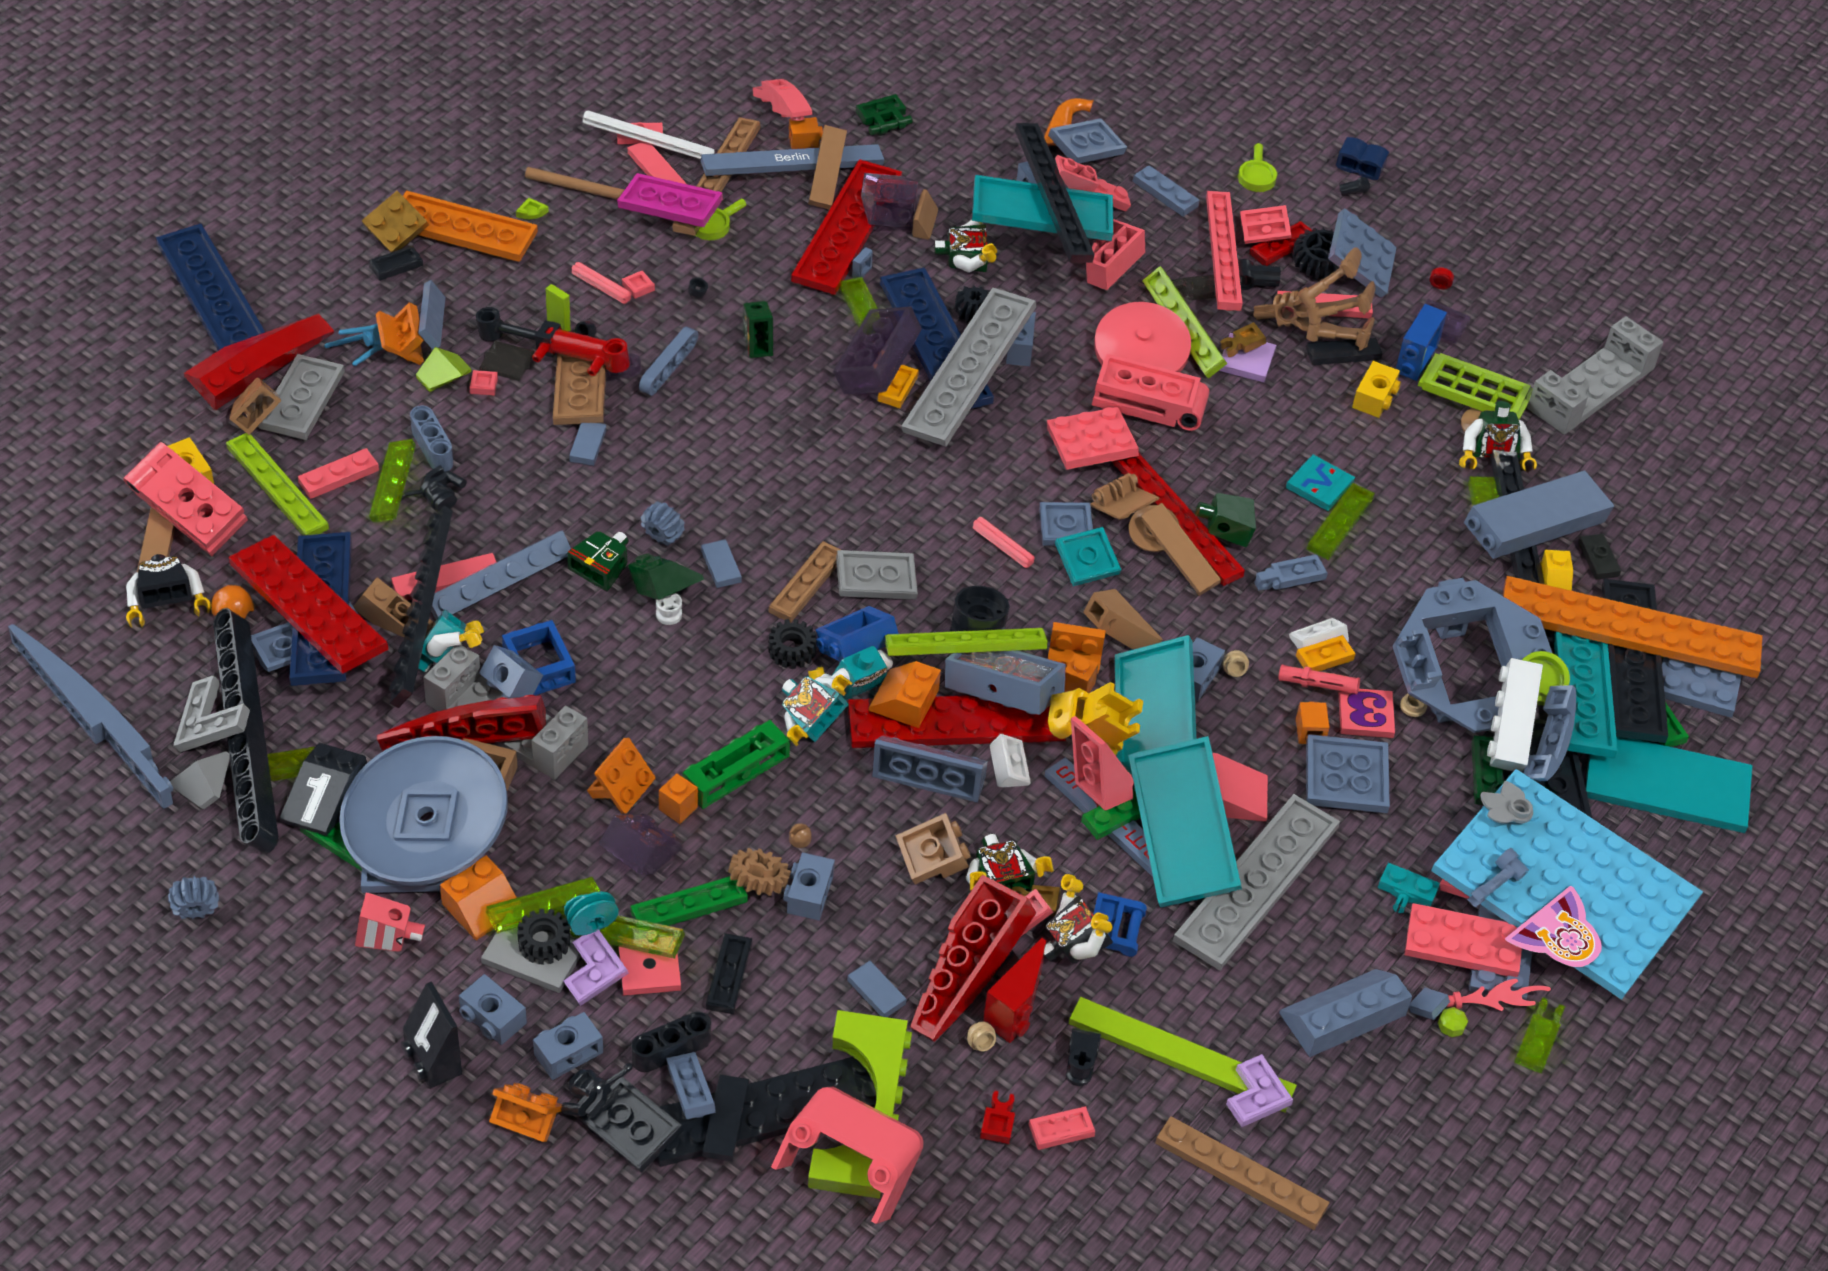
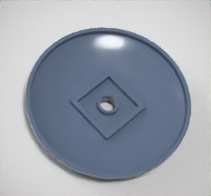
M443 736L420 737L401 742L384 750L370 760L358 772L346 791L340 811V830L344 844L354 861L367 873L380 880L410 886L443 881L463 872L476 863L496 841L507 814L508 794L506 784L499 768L491 757L469 742ZM425 813H434L430 820H420L421 816Z

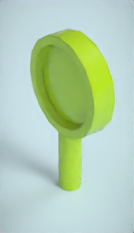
M1257 143L1254 145V160L1244 162L1240 166L1238 181L1249 191L1265 192L1275 186L1277 171L1271 164L1263 161V145Z
M741 198L724 210L717 208L705 227H700L695 236L709 241L723 238L730 229L729 217L746 206L745 200Z

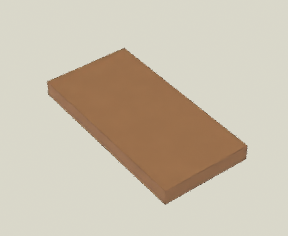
M557 354L553 408L554 425L604 423L607 370L605 365L601 367L596 376H590L587 370L593 362Z

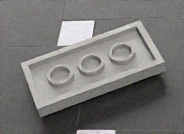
M297 354L276 390L281 398V402L259 424V429L307 440L345 373L344 365Z

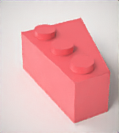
M1113 219L1112 241L1097 239L1096 243H1093L1092 250L1095 254L1093 263H1086L1087 283L1108 290L1145 253V230Z

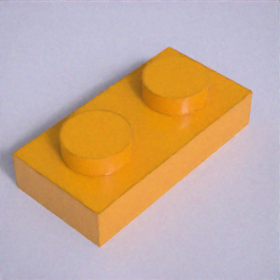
M896 363L878 393V401L901 408L918 378L919 370Z
M1341 635L1297 649L1296 657L1303 668L1307 666L1311 667V670L1322 671L1353 661L1356 653L1345 637Z

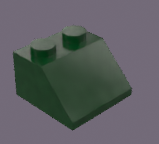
M649 553L636 557V562L628 565L637 593L657 600L704 580L703 575L660 556L650 555Z

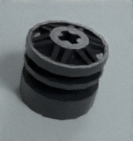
M986 586L963 588L957 593L949 632L1006 629L1005 625L1010 608L1008 599L996 589Z

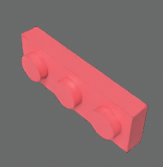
M365 448L299 475L298 483L309 499H312L379 471V466L368 449Z

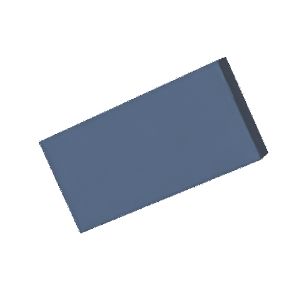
M580 424L569 455L570 462L595 465L606 433V424Z
M726 539L701 545V552L716 588L741 583L742 576Z
M868 961L847 977V981L881 1017H888L906 1005L907 999L871 961Z

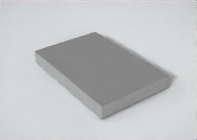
M837 550L839 596L893 599L917 598L918 591L913 553Z
M507 914L483 953L481 963L560 993L565 985L563 980L571 975L581 957L572 943L575 940L570 938L568 952L566 955L562 953V959L559 961L554 957V963L551 964L548 963V959L544 960V965L538 964V959L532 963L529 961V956L526 958L522 956V951L518 947L517 930L519 922L522 923V919ZM541 931L533 935V939L539 942H547L555 937L549 931Z

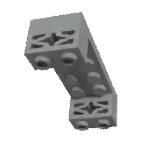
M1625 316L1611 326L1605 347L1562 378L1550 370L1537 379L1527 409L1565 435L1654 370L1663 341Z
M462 645L454 646L423 677L426 704L437 711L460 705L496 700L502 697L503 692L493 689L486 684L488 680L479 673V655ZM565 705L554 718L546 714V726L533 739L494 742L493 744L516 750L518 759L555 780L588 746L587 717Z

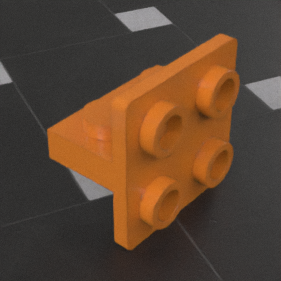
M409 302L395 317L378 311L376 319L382 348L387 352L403 357L407 361L421 365L424 362L421 344L424 340L418 334L420 319L417 306Z
M1053 622L1048 659L1064 663L1067 667L1075 653L1099 663L1098 674L1106 630Z
M623 738L595 771L594 774L597 779L587 791L592 799L611 798L620 813L626 814L655 780V775L630 738Z
M514 1083L513 1086L505 1084L504 1087L494 1088L492 1095L497 1096L489 1122L546 1142L556 1113L561 1112L562 1104L557 1103L558 1098L547 1093H541L540 1095L530 1093L531 1088L520 1083Z

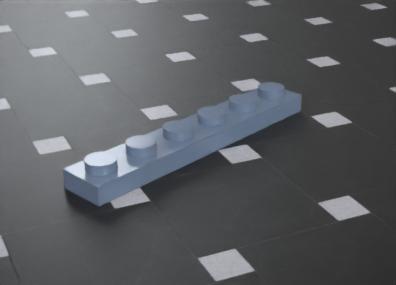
M563 530L435 592L431 608L435 619L437 620L444 609L454 614L566 558L567 552L571 547Z

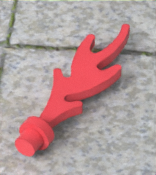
M1511 979L1493 987L1485 997L1482 996V992L1485 989L1483 986L1461 997L1459 991L1453 992L1452 995L1448 996L1450 1003L1446 1007L1461 1009L1462 1003H1476L1503 1011L1504 1008L1499 1005V1001L1515 1006H1533L1536 1002L1523 1000L1522 995L1537 990L1550 991L1551 988L1547 986H1528L1512 991L1511 986L1517 983L1518 979Z

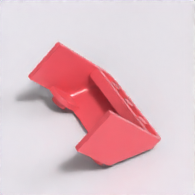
M825 1087L818 1090L791 1123L771 1167L778 1170L791 1166L799 1148L813 1146L822 1132L873 1160L868 1170V1180L873 1188L884 1193L871 1222L878 1224L889 1220L922 1152V1136L915 1129L835 1087Z

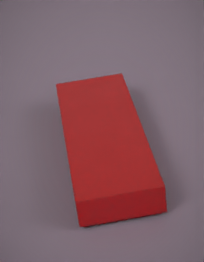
M1299 221L1290 226L1291 238L1261 242L1250 248L1249 254L1263 266H1268L1292 253L1294 243H1296L1299 235L1304 234L1306 230L1312 231V229L1302 221Z

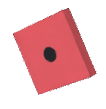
M676 937L618 942L619 959L629 972V974L621 978L623 996L681 991Z

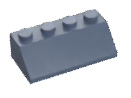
M881 736L875 742L872 777L978 803L986 778L988 761L977 757L956 754L948 750L927 747L923 744L903 741L898 738Z
M1374 969L1283 1008L1279 1014L1308 1056L1312 1057L1406 1016L1412 995L1396 974Z

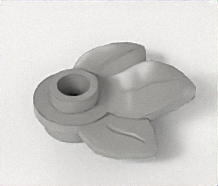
M1504 781L1501 794L1482 792L1480 795L1483 805L1490 810L1487 817L1495 822L1510 823L1514 821L1516 823H1527L1532 819L1533 807L1531 802L1525 799V794L1520 788L1508 781Z

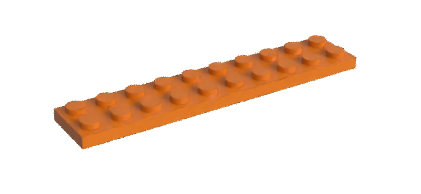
M1506 577L1503 597L1539 617L1544 629L1752 678H1758L1763 635L1520 578Z

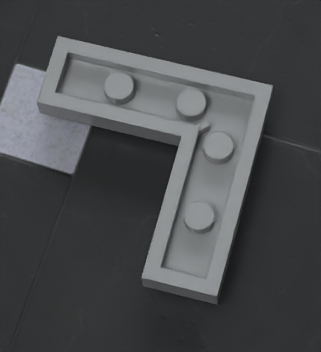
M214 675L192 683L173 745L179 752L218 741L245 730L250 709L244 704L211 714L220 681Z

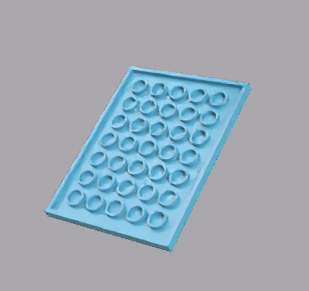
M1515 769L1506 781L1520 788L1525 794V799L1531 802L1533 807L1532 819L1527 823H1516L1514 821L1498 823L1487 817L1490 810L1483 806L1435 862L1431 871L1471 897V893L1475 889L1484 885L1502 871L1495 862L1507 849L1512 848L1519 855L1518 859L1529 869L1528 873L1519 881L1511 877L1491 893L1481 905L1517 928L1569 886L1574 887L1584 905L1586 920L1597 932L1602 946L1599 956L1593 962L1583 967L1574 968L1622 1000L1698 901L1703 891L1533 779H1530L1521 771ZM1502 785L1495 793L1501 794Z

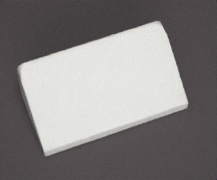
M1334 618L1289 634L1290 639L1298 649L1341 635L1349 642L1347 625Z
M1000 734L990 744L997 786L1015 787L1030 785L1031 782L1022 740Z

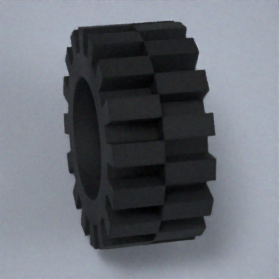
M786 619L784 625L778 622L776 627L773 626L771 628V633L769 632L768 651L770 658L775 659L777 665L782 662V667L787 668L788 664L791 665V669H796V664H799L800 668L805 666V662L809 664L811 658L814 659L817 638L816 632H813V627L811 625L807 627V623L804 621L798 624V619H794L793 623ZM786 641H798L802 645L788 647L783 643Z
M544 908L539 909V914H536L533 910L530 912V918L525 915L522 918V923L519 922L518 947L522 951L524 958L529 956L530 962L534 963L538 959V964L544 965V960L548 959V963L551 964L554 963V957L559 961L562 959V953L566 955L568 952V947H570V928L567 919H563L561 913L558 912L554 916V910L549 909L548 913H544ZM541 931H549L555 935L552 940L547 942H539L533 939V935Z

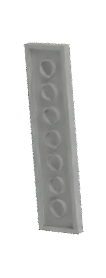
M992 288L902 424L903 433L947 446L1034 312L1036 301Z
M1293 794L1236 861L1242 890L1206 897L1174 934L1173 942L1216 969L1221 970L1335 833L1340 821Z

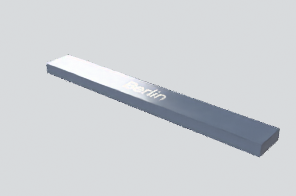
M879 144L844 146L840 168L855 167L859 159L882 166L884 158ZM819 148L701 154V164L705 176L815 170Z

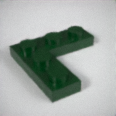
M1474 735L1472 740L1474 804L1483 805L1481 793H1495L1505 780H1503L1502 769L1490 766L1491 757L1487 756L1489 742L1494 741V738Z

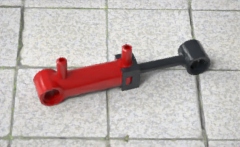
M494 307L482 308L475 315L479 337L482 340L495 341L503 333L535 340L537 350L532 356L535 362H540L544 356L553 358L556 353L593 362L587 370L590 376H596L603 365L612 373L626 371L630 366L627 343L620 338H613L607 341L562 330L561 324L547 320L544 321L538 331L504 323L500 318L499 311Z

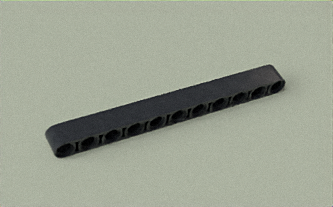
M224 608L216 614L213 621L223 707L225 710L244 704L250 709L244 732L227 737L240 839L243 843L257 851L268 854L276 847L279 836L249 621L232 610Z

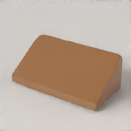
M923 189L913 219L912 235L916 238L928 240L932 234L938 208L926 189Z

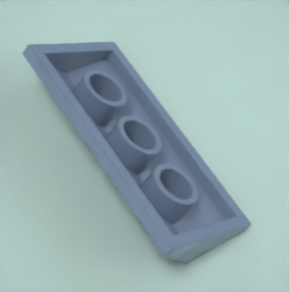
M350 602L349 606L356 612V610ZM289 622L251 635L256 656L260 665L267 672L291 663L293 626Z

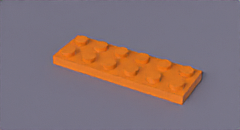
M407 190L403 195L429 223V226L418 234L423 237L520 262L538 232V225Z

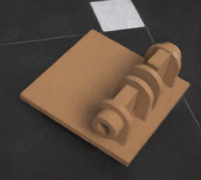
M1127 473L1113 480V482L1095 489L1092 494L1094 502L1090 503V506L1120 520L1129 517L1130 514L1145 506H1150L1151 503L1159 500V497L1136 487L1138 482L1137 476Z

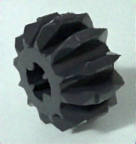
M973 284L971 288L964 286L962 291H958L955 301V312L958 313L959 318H965L967 323L970 322L991 290H984L983 286L978 288Z

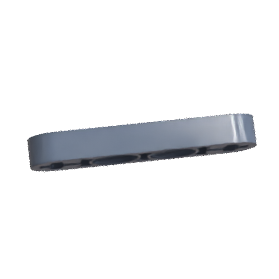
M686 326L678 333L642 376L639 384L641 392L653 396L695 347L699 335L698 331Z

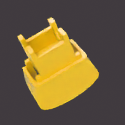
M1112 682L1091 693L1077 688L1072 691L1052 694L1048 717L1049 729L1059 739L1067 738L1072 734L1071 718L1076 716L1106 742L1113 753L1117 755L1123 749V741L1138 734L1140 731V724L1134 723L1129 725V722L1133 717L1142 712L1143 700L1137 699L1132 702L1115 692V684Z

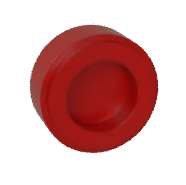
M1435 268L1430 275V284L1437 289H1448L1453 284L1454 274L1447 268Z

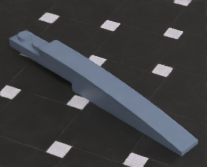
M14 624L9 625L8 628L13 645L93 742L98 744L106 739L160 806L165 809L172 805L171 792L173 791V786L167 777L162 778L158 774L159 771L153 762L150 746L135 728L107 699L63 660Z

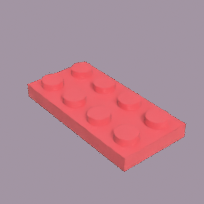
M1412 903L1405 956L1474 970L1494 972L1503 976L1518 977L1522 948L1505 940L1509 934L1517 929L1512 924Z

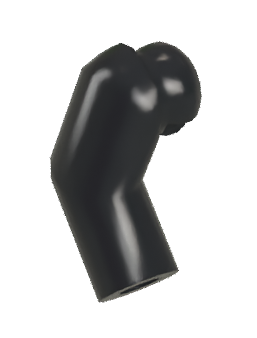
M1359 177L1355 181L1340 184L1341 196L1351 193H1365L1370 188V182L1366 177Z

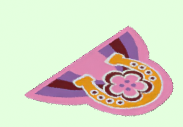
M1572 886L1565 889L1505 938L1507 942L1517 947L1533 952L1546 953L1554 960L1571 967H1583L1590 964L1599 956L1602 948L1597 932L1586 920V912L1581 898Z

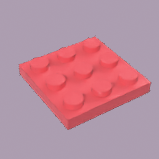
M1108 407L1103 410L1082 412L1077 415L1061 416L1056 419L1047 420V429L1066 470L1139 456V448L1118 407Z

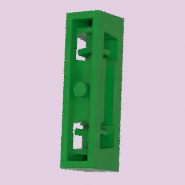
M768 720L762 725L755 726L742 737L733 739L722 749L713 751L707 758L697 764L688 766L683 771V778L698 787V805L704 809L787 759L790 755V739L771 720ZM769 755L771 756L770 759L766 760L762 764H759V762L762 761L764 758L768 757ZM722 785L721 789L709 795L710 791Z

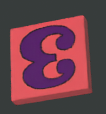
M1359 689L1357 695L1339 691L1340 734L1394 738L1393 691Z

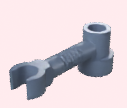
M1509 848L1495 862L1502 871L1487 883L1475 889L1471 893L1472 896L1467 900L1476 908L1511 877L1519 881L1528 873L1529 869L1518 859L1519 855L1512 848Z

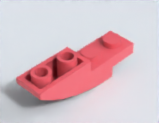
M784 79L762 81V86L753 87V96L760 98L762 102H771L772 111L781 114V117H791V120H804V116L812 115V109L805 97L793 84Z
M1059 155L1055 157L1059 173L1069 189L1113 195V207L1125 212L1129 209L1131 203L1128 193L1123 187L1109 184L1103 179H1098L1095 169L1089 165L1085 166L1071 158H1064Z

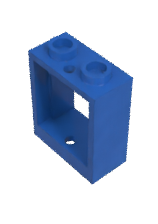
M1428 304L1423 306L1403 338L1396 369L1400 370V375L1415 381L1419 379L1439 346L1447 312Z
M871 606L815 629L818 637L816 644L819 651L840 662L844 658L871 646H875L877 650L886 647L885 635L899 634L894 616Z
M553 620L502 635L503 648L512 650L516 654H518L517 651L549 641L552 642L560 662L536 669L543 674V677L533 695L576 683L575 664Z

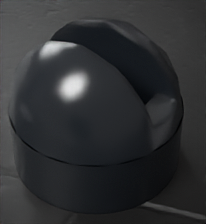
M699 277L692 278L688 285V293L691 297H696V299L702 298L708 289V283Z
M582 321L576 325L575 333L595 337L597 329L594 323Z

